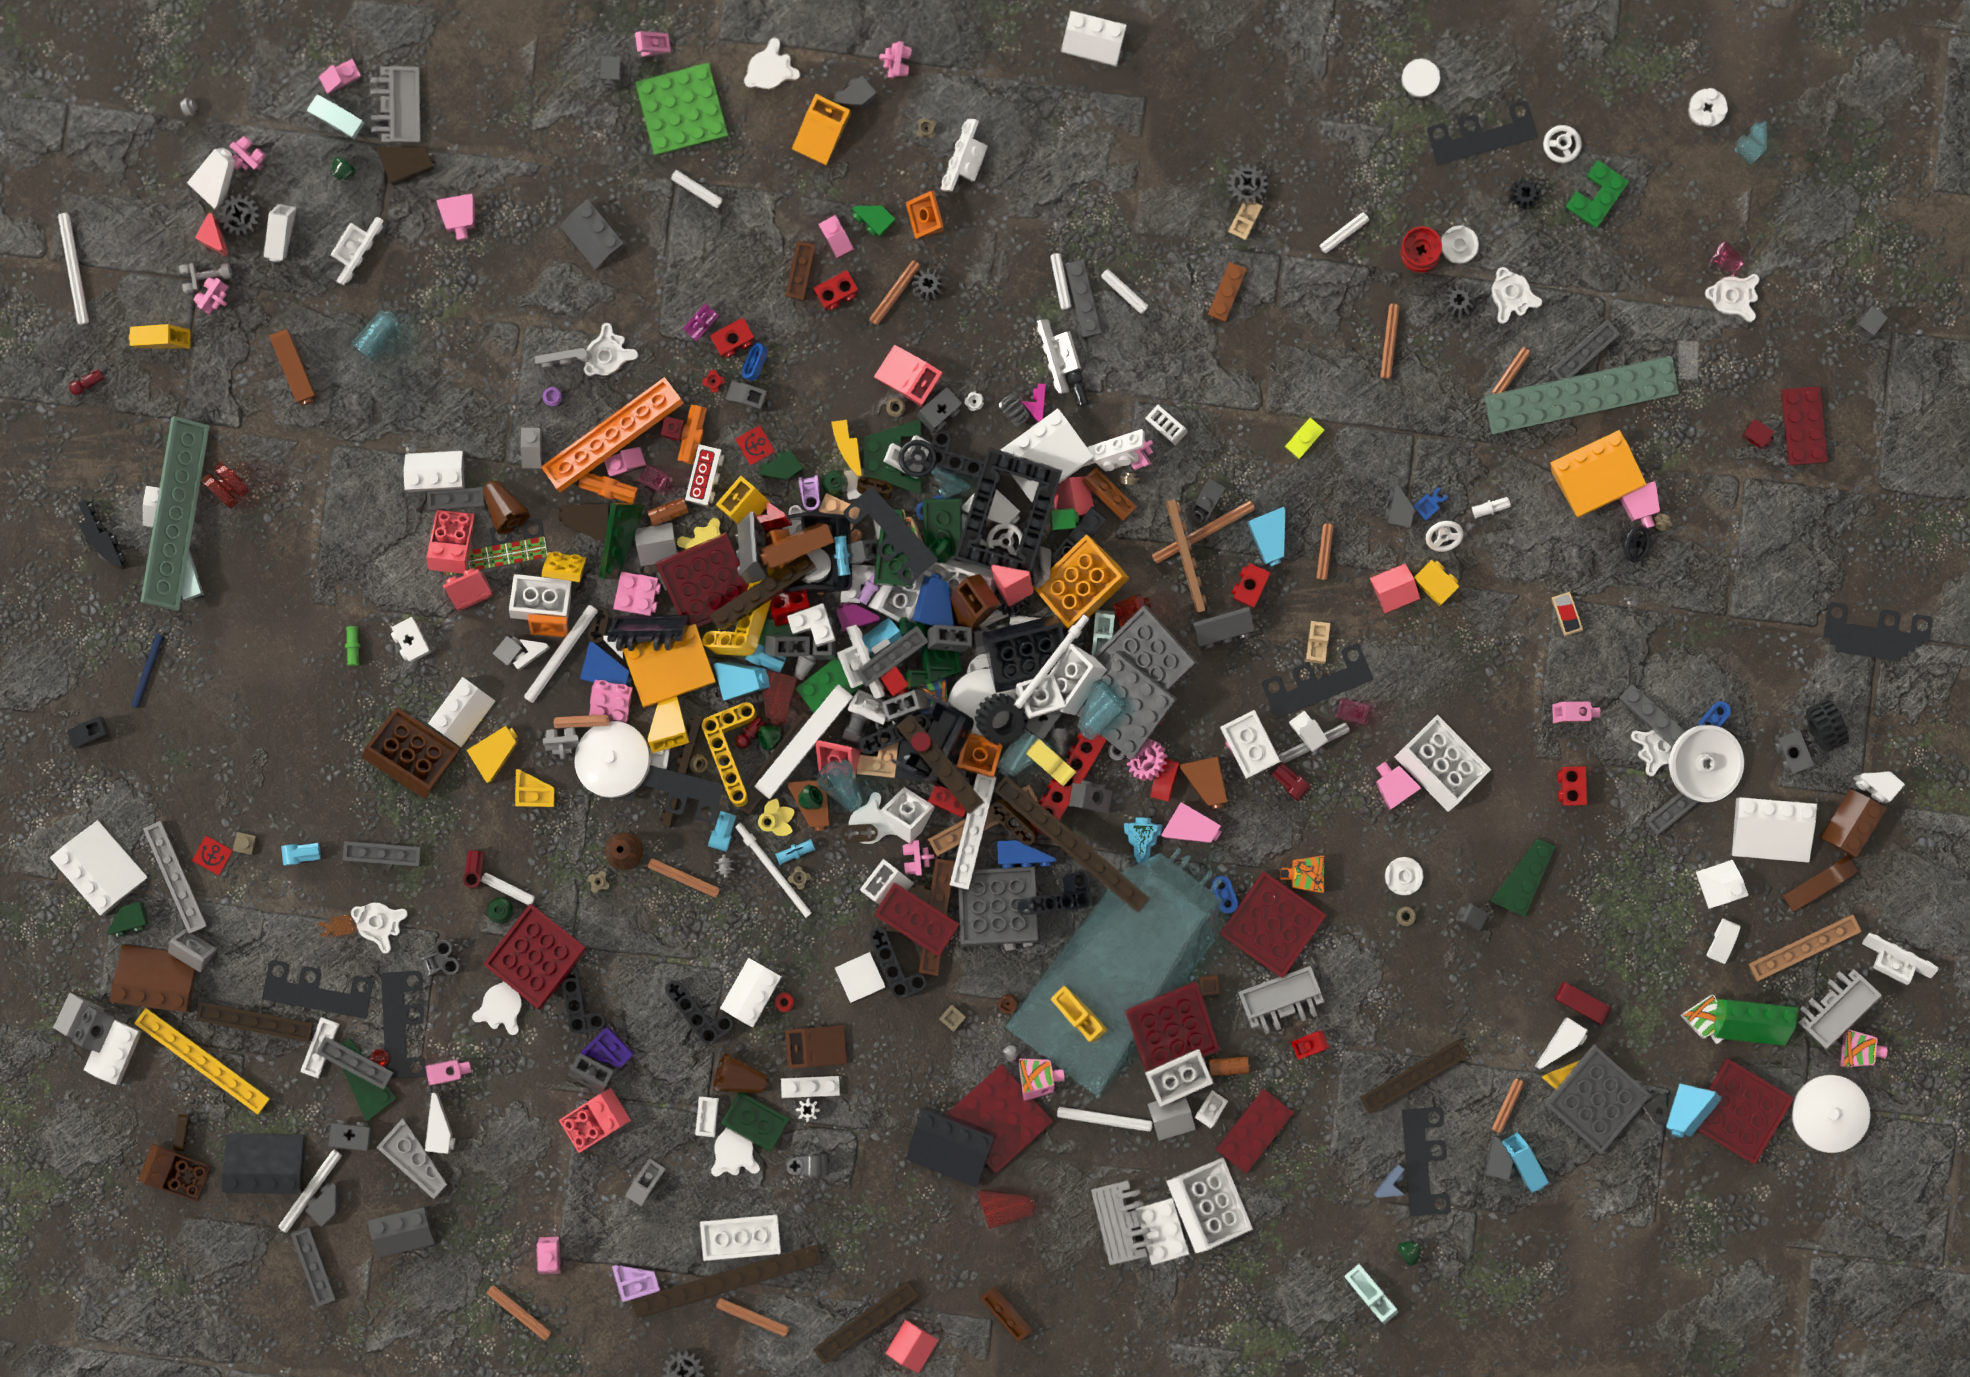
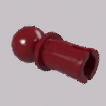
M98 368L86 376H81L82 381H72L69 385V390L73 395H81L85 387L91 389V386L105 378Z
M758 716L746 729L744 728L745 734H739L736 737L735 744L738 748H747L750 745V738L753 737L755 739L759 728L766 725L764 721L760 722L761 719Z

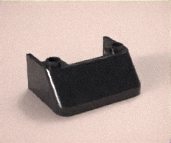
M802 512L787 515V519L801 520L802 530L817 523L827 524L833 540L834 537L846 536V544H851V525L844 515L818 512ZM834 541L820 548L829 555L831 560V569L827 578L818 583H806L803 581V586L791 587L789 592L825 593L848 591L852 587V564H849V575L838 576L837 558L835 559L834 557L836 554Z
M926 693L925 697L933 701V704L929 707V717L933 719V722L927 733L954 765L973 729L974 720L953 705ZM911 752L904 756L902 763L893 758L891 760L892 763L937 787L944 784L918 752L917 754Z

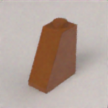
M1218 757L1179 765L1180 770L1207 807L1212 806V809L1224 807L1223 803H1227Z
M827 781L788 782V788L810 828H814V831H824L826 827H830ZM806 785L816 786L821 791L823 803L819 809L806 810L799 805L798 796Z

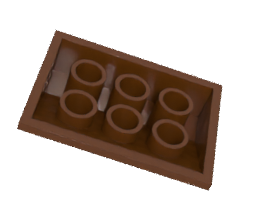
M396 707L365 747L362 759L424 799H427L456 757L460 748Z
M122 945L112 982L110 1002L190 1013L196 970L169 954L168 951Z

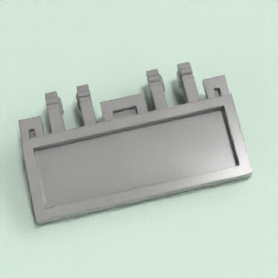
M380 67V75L389 76V78H370V83L388 84V89L371 90V95L381 96V113H389V115H372L371 121L388 122V127L374 126L371 128V132L390 133L381 134V143H420L419 67Z
M1311 966L1289 973L1283 978L1278 977L1238 992L1251 1028L1259 1027L1257 1020L1259 1018L1265 1034H1269L1270 1029L1264 1017L1270 1015L1276 1030L1281 1029L1275 1011H1278L1281 1019L1295 1014L1293 1006L1295 1005L1301 1021H1305L1306 1015L1302 1010L1301 1004L1307 1002L1311 1015L1316 1017L1317 1013L1311 998H1314L1316 1005L1324 1003Z
M1854 969L1848 974L1853 982L1840 971L1836 974L1838 979L1847 986L1844 990L1832 980L1827 982L1834 991H1831L1820 1001L1826 1007L1825 1009L1813 998L1809 1000L1810 1005L1820 1013L1816 1017L1807 1008L1802 1007L1800 1009L1811 1022L1804 1017L1799 1024L1826 1050L1882 997Z
M1129 1180L1091 1189L1110 1265L1148 1256L1146 1248L1138 1250V1247L1153 1244L1152 1239L1136 1243L1135 1235L1147 1234L1150 1232V1228L1147 1227L1133 1231V1228L1140 1227L1137 1211L1128 1212V1210L1144 1206L1143 1201L1126 1204V1197H1134L1141 1194L1140 1189L1126 1193L1123 1192V1190L1131 1188Z

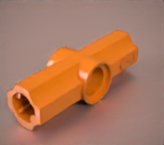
M691 405L687 423L682 431V443L678 461L694 465L698 445L701 444L703 437V425L707 408Z
M590 473L580 478L578 488L597 493L599 496L612 500L618 499L627 503H634L638 492L636 487L619 483L618 480L609 477H599Z

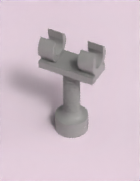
M193 263L179 266L181 274L191 273L193 282L182 285L184 293L199 291L198 280L218 276H222L223 279L232 278L229 263L221 264V267L217 270L199 273L196 272V266Z

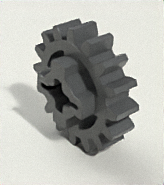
M1249 164L1246 165V168L1239 165V170L1234 168L1232 170L1233 175H1228V180L1230 181H1227L1226 186L1230 188H1228L1227 193H1233L1231 199L1237 198L1238 204L1244 201L1245 206H1247L1248 202L1251 201L1255 205L1256 199L1261 201V195H1266L1265 189L1268 188V183L1265 181L1267 176H1262L1263 170L1256 171V165L1253 168H1250ZM1235 180H1237V183L1239 184L1237 188H1235ZM1257 181H1259V184H1260L1259 190L1257 189V186H1256Z
M238 194V198L235 199L231 195V201L225 199L226 205H220L223 212H219L218 215L223 218L219 220V223L225 224L223 229L225 231L229 229L231 235L236 232L238 237H240L241 232L248 235L247 230L255 231L252 226L259 225L256 219L261 218V216L256 212L260 209L253 207L256 203L254 200L249 202L250 198L248 196L243 199L242 195ZM239 203L246 204L249 207L242 208ZM238 210L242 213L241 221L237 218ZM230 223H237L239 227H234Z
M678 1351L677 1357L671 1354L672 1360L665 1361L668 1367H663L662 1370L666 1371L667 1374L662 1377H683V1374L678 1373L681 1370V1366L684 1367V1370H688L686 1377H690L694 1373H696V1377H704V1373L700 1372L704 1366H699L698 1364L701 1359H694L695 1353L688 1356V1351H685L684 1355ZM684 1359L691 1361L694 1365H688ZM677 1361L678 1366L676 1370L671 1371L673 1363Z

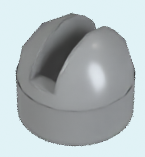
M1009 1045L1002 1050L1004 1056L1011 1063L1019 1055V1051L1013 1045Z

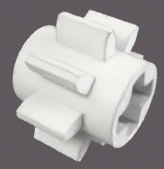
M807 1098V1103L805 1104L799 1101L802 1105L801 1108L796 1109V1111L801 1112L799 1119L803 1116L806 1117V1122H809V1117L811 1116L817 1119L814 1115L815 1112L820 1111V1109H815L817 1101L813 1104L810 1103L809 1098ZM805 1105L813 1107L811 1109L812 1115L809 1113L805 1115L803 1113Z

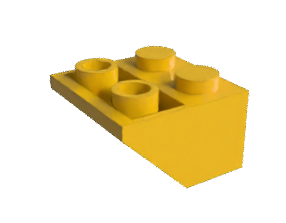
M740 476L716 503V506L735 523L739 524L749 512H754L756 516L761 515L766 509V502H771L746 479Z
M1431 560L1414 577V580L1429 597L1441 606L1459 587L1457 584L1458 580L1452 574L1447 575L1443 571L1444 567L1437 560L1435 562Z

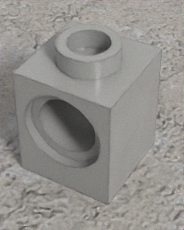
M506 636L493 654L510 667L515 661V657L524 649L520 646L522 642L517 638Z

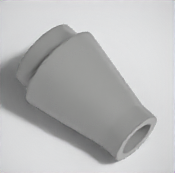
M809 653V656L798 657L793 676L800 680L804 679L816 664V658L813 654Z

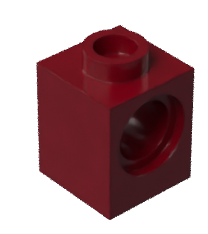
M666 416L661 431L662 438L681 442L685 422Z
M1754 419L1742 437L1761 450L1764 446L1768 447L1774 439L1772 437L1774 431L1757 419Z

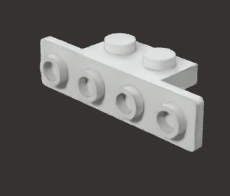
M967 119L963 124L962 134L955 145L956 150L949 161L947 174L942 179L941 190L953 191L959 175L970 181H975L988 147L973 139L979 123L978 120Z
M376 217L367 232L352 223L349 224L331 253L332 257L346 265L336 282L344 285L351 280L353 276L352 271L361 264L363 260L362 255L365 250L368 251L372 246V239L375 234H379L382 230L384 220Z
M1039 320L1037 321L1038 333L1042 336L1043 350L1048 356V366L1053 373L1054 387L1059 394L1069 393L1065 374L1081 368L1071 333L1065 332L1053 337L1049 321Z
M1141 429L1087 447L1094 459L1084 466L1096 463L1103 470L1112 471L1115 468L1137 462L1138 454L1134 450L1144 447L1145 432Z
M857 625L846 628L853 646L837 652L851 688L863 684L855 670L870 660L869 649L864 645L862 632ZM878 679L869 685L875 699L885 696L883 684Z
M1869 933L1862 942L1863 945L1879 952L1873 966L1874 969L1906 985L1911 982L1915 971L1928 978H1932L1939 969L1930 961H1925L1914 953L1907 952L1896 944L1881 939L1878 935Z

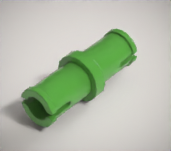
M349 626L346 627L347 644H345V649H347V666H358L360 648L358 643V627Z

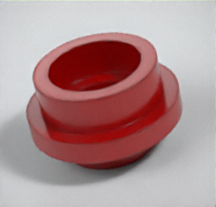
M789 993L777 995L775 1006L779 1011L787 1012L792 1009L794 999ZM784 998L788 1000L786 1006L781 1004V1000Z

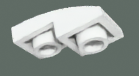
M1722 919L1714 934L1715 939L1707 952V957L1725 964L1737 939L1740 925Z

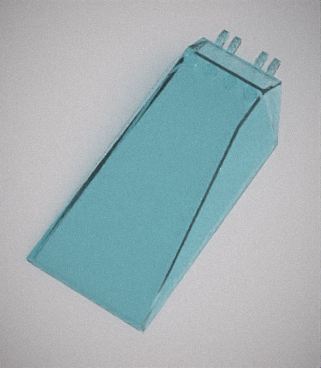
M1179 847L1170 859L1159 853L1121 872V874L1151 898L1149 902L1137 913L1114 892L1108 889L1006 1025L1008 1030L1060 1069H1063L1065 1073L1097 1097L1136 1046L1124 1010L1179 989L1214 942L1222 899L1213 892L1222 880L1220 878L1216 879L1209 890L1204 884L1211 878V871H1208L1202 881L1198 882L1182 870L1191 856H1185L1179 867L1174 864V859L1181 853ZM1063 986H1066L1108 1029L1095 1043L1089 1042L1051 1000Z

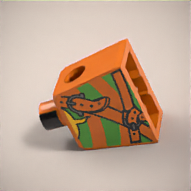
M1324 856L1292 860V868H1281V880H1292V888L1324 893Z

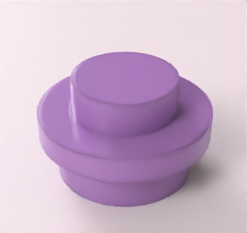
M549 387L543 393V400L549 406H556L561 402L562 394L559 389Z

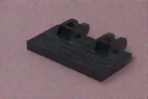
M615 616L608 631L607 642L616 641L617 651H622L625 644H627L629 651H634L637 642L653 641L654 651H659L662 644H665L666 650H671L675 641H682L690 624V616Z

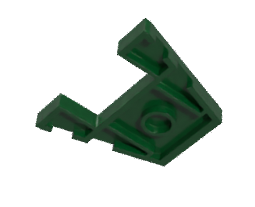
M917 419L864 437V476L883 480L898 488L921 494V477L915 479L912 476H901L899 469L884 462L890 444L894 443L901 447V437H913L915 435L921 437V420Z
M906 617L899 619L901 636L918 626L927 639V630L930 628L925 627L924 624L908 621ZM927 643L923 645L921 651L924 671L909 670L906 673L908 689H914L960 674L962 670L959 652L928 649Z

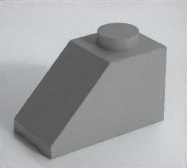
M521 428V459L523 469H542L543 431L541 428Z
M649 1159L625 1196L642 1206L665 1171V1168Z

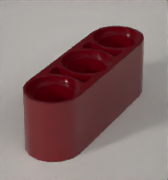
M1562 982L1554 997L1558 1002L1600 1025L1604 1024L1612 1010L1608 1005L1566 982Z

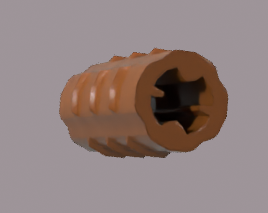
M684 498L674 500L648 511L653 527L689 513Z
M1248 1057L1209 1059L1210 1076L1249 1073Z

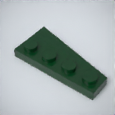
M611 503L599 578L619 579L645 505L641 503Z
M893 509L904 521L903 511ZM880 528L878 546L889 537L882 528ZM886 544L882 548V553L885 556H890L894 553V547L891 544ZM901 551L891 561L887 562L877 553L874 584L912 587V584H905L897 574L898 570L909 561V558ZM910 567L905 568L903 571V576L906 579H911Z
M1537 839L1489 902L1525 917L1556 846Z
M351 1038L342 1043L345 1047L364 1056ZM342 1068L366 1122L397 1099L388 1085L383 1090Z

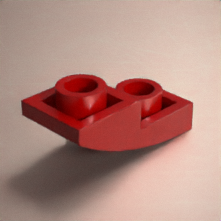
M1164 758L1167 764L1162 765L1164 772L1159 771V777L1155 776L1150 797L1169 802L1174 782L1177 780L1180 762Z

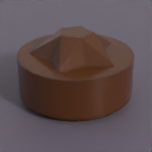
M1009 993L1002 995L998 1001L999 1009L1005 1014L1013 1013L1018 1006L1017 998Z

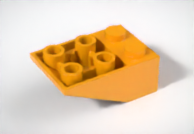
M815 94L792 150L827 165L851 115L850 110Z

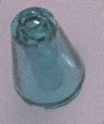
M841 759L842 762L836 763V761L828 763L818 774L820 777L819 780L817 779V783L820 788L847 811L858 810L863 800L853 766L845 759Z

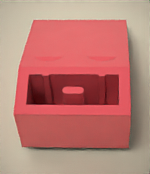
M894 345L874 378L923 407L942 378L943 373L927 362Z
M443 510L436 511L426 557L428 570L461 574L467 571L475 514Z
M474 568L465 571L464 576L460 578L455 576L446 580V584L443 585L458 611L494 596L485 575L478 569L474 570Z
M612 1088L597 1095L559 1120L578 1153L631 1121Z

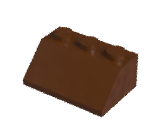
M1849 789L1820 838L1851 858H1856L1887 808L1871 798Z

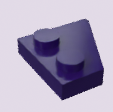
M608 1026L581 1051L582 1055L591 1056L618 1068L622 1067L634 1055L630 1048Z

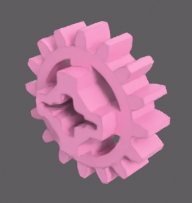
M1148 739L1136 757L1127 763V766L1131 767L1129 772L1134 774L1133 776L1143 781H1146V779L1152 781L1153 776L1159 777L1158 772H1164L1162 765L1167 764L1164 761V758L1168 757L1167 754L1163 753L1165 748L1157 741Z

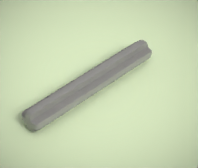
M1343 723L1324 732V735L1328 742L1349 733L1350 729L1347 723ZM1302 743L1279 754V759L1284 764L1311 750L1305 743Z

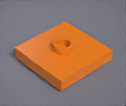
M528 615V623L532 635L566 637L570 632L567 617Z

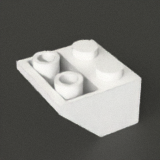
M1891 772L1865 773L1856 775L1853 778L1856 781L1857 787L1863 791L1866 789L1871 793L1870 797L1877 803L1881 802L1882 804L1890 802L1905 785Z
M883 859L860 890L880 905L894 882L907 891L910 890L914 883Z

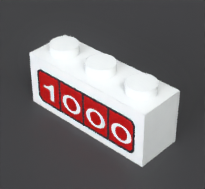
M699 444L685 498L686 502L709 507V504L714 502L715 492H713L714 484L718 485L720 474L717 472L719 466L723 465L725 455H722L721 449Z

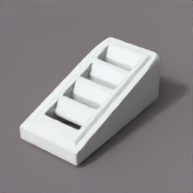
M1159 405L1145 418L1174 445L1188 432L1185 427ZM1161 412L1162 416L1156 422L1153 421ZM1167 418L1168 420L1160 427L1159 425ZM1173 423L1174 425L1166 432L1165 430Z

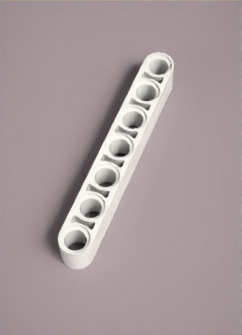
M838 684L758 781L755 788L770 799L854 696Z

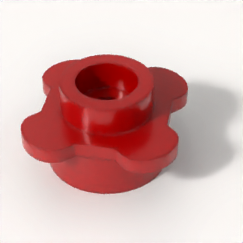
M715 370L709 371L707 377L702 380V384L708 386L713 393L718 392L720 385L725 383V378L720 377Z

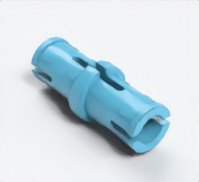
M846 536L834 537L836 549L834 557L835 559L837 558L838 576L849 575L848 557H850V553L847 551Z
M809 839L796 846L793 844L791 848L776 853V857L781 865L794 858L797 860L801 855L813 850L815 851L812 840Z

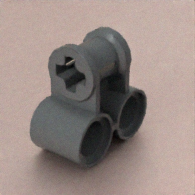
M852 712L842 739L857 744L858 739L866 734L871 719Z
M448 940L438 941L434 948L436 953L419 959V962H422L425 969V977L442 970L448 975H456L461 970L460 961L456 958H450L454 952V945ZM443 943L449 946V951L446 954L440 952V946ZM450 961L456 963V969L453 972L447 969V964Z
M828 1154L791 1158L787 1163V1170L793 1175L812 1176L829 1174Z

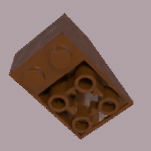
M980 574L966 577L954 589L950 597L953 622L959 627H971L972 633L1001 605Z
M844 1025L785 1030L788 1069L847 1064Z
M152 1143L138 1180L145 1185L197 1202L211 1166Z

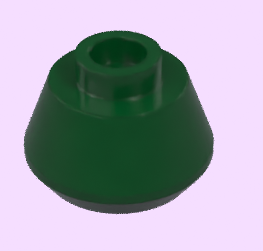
M340 156L334 158L331 166L333 172L331 174L339 181L342 179L347 180L355 175L356 169Z
M832 470L824 475L822 487L827 494L839 496L846 491L848 479L841 471Z
M937 539L928 548L938 559L937 563H946L952 556L951 547L946 539Z
M761 726L757 732L761 746L768 751L773 750L782 738L780 730L774 726Z
M806 785L798 796V802L806 810L819 809L823 803V796L816 786Z
M494 898L487 906V915L495 923H505L513 914L512 904L506 898Z
M1411 1241L1398 1244L1397 1249L1408 1266H1414L1421 1257L1419 1253L1422 1252L1416 1242L1412 1244Z

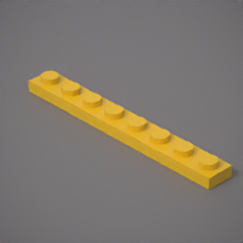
M145 1008L135 1021V1025L256 1114H260L270 1100L268 1096L148 1008Z

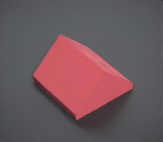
M210 213L205 218L195 238L202 245L225 257L229 256L219 221Z
M1086 476L1069 477L1058 484L1054 497L1055 508H1074V511L1078 512V516L1081 517L1085 516L1092 506L1094 507L1091 489L1082 482Z
M1406 564L1370 578L1384 614L1420 599L1415 580Z
M992 565L991 569L995 586L1009 607L1033 594L1030 572Z
M820 740L815 742L818 772L850 779L855 778L861 754L858 749Z
M905 1320L886 1354L901 1365L919 1373L937 1344L938 1339Z

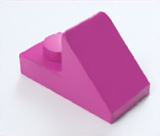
M1038 384V389L1034 388L1033 400H1037L1036 402L1021 401L1037 423L1043 420L1046 384Z

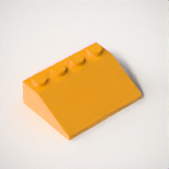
M1620 430L1550 462L1551 473L1577 518L1646 486L1641 471Z
M1086 534L1050 569V579L1039 589L1035 588V584L1033 588L1062 623L1070 629L1072 625H1076L1083 615L1089 618L1130 578Z
M696 624L688 626L682 641H675L671 650H666L665 644H662L659 651H654L653 641L637 644L634 651H629L628 648L623 649L643 708L716 683Z

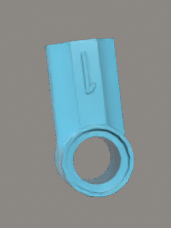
M758 644L755 652L752 655L746 656L745 660L780 673L786 658L766 655L765 647Z
M720 811L708 847L727 852L732 837L731 832L736 820L735 815Z
M319 843L281 846L283 865H294L304 861L321 859Z

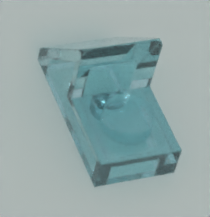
M936 465L931 472L935 476L934 480L941 484L938 493L943 498L953 496L970 488V485L964 479Z

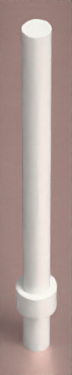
M1083 615L1075 626L1072 625L1068 631L1069 634L1014 705L1021 709L1070 643L1079 637L1082 633V628L1089 620L1086 615Z
M742 823L735 826L744 838V843L752 848L802 914L808 917L811 911L757 844L754 835L750 834Z

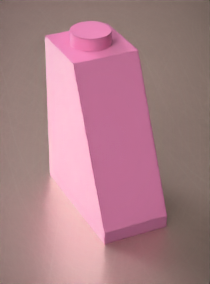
M1181 802L1161 836L1169 839L1211 843L1212 840L1216 841L1222 831L1219 830V824Z

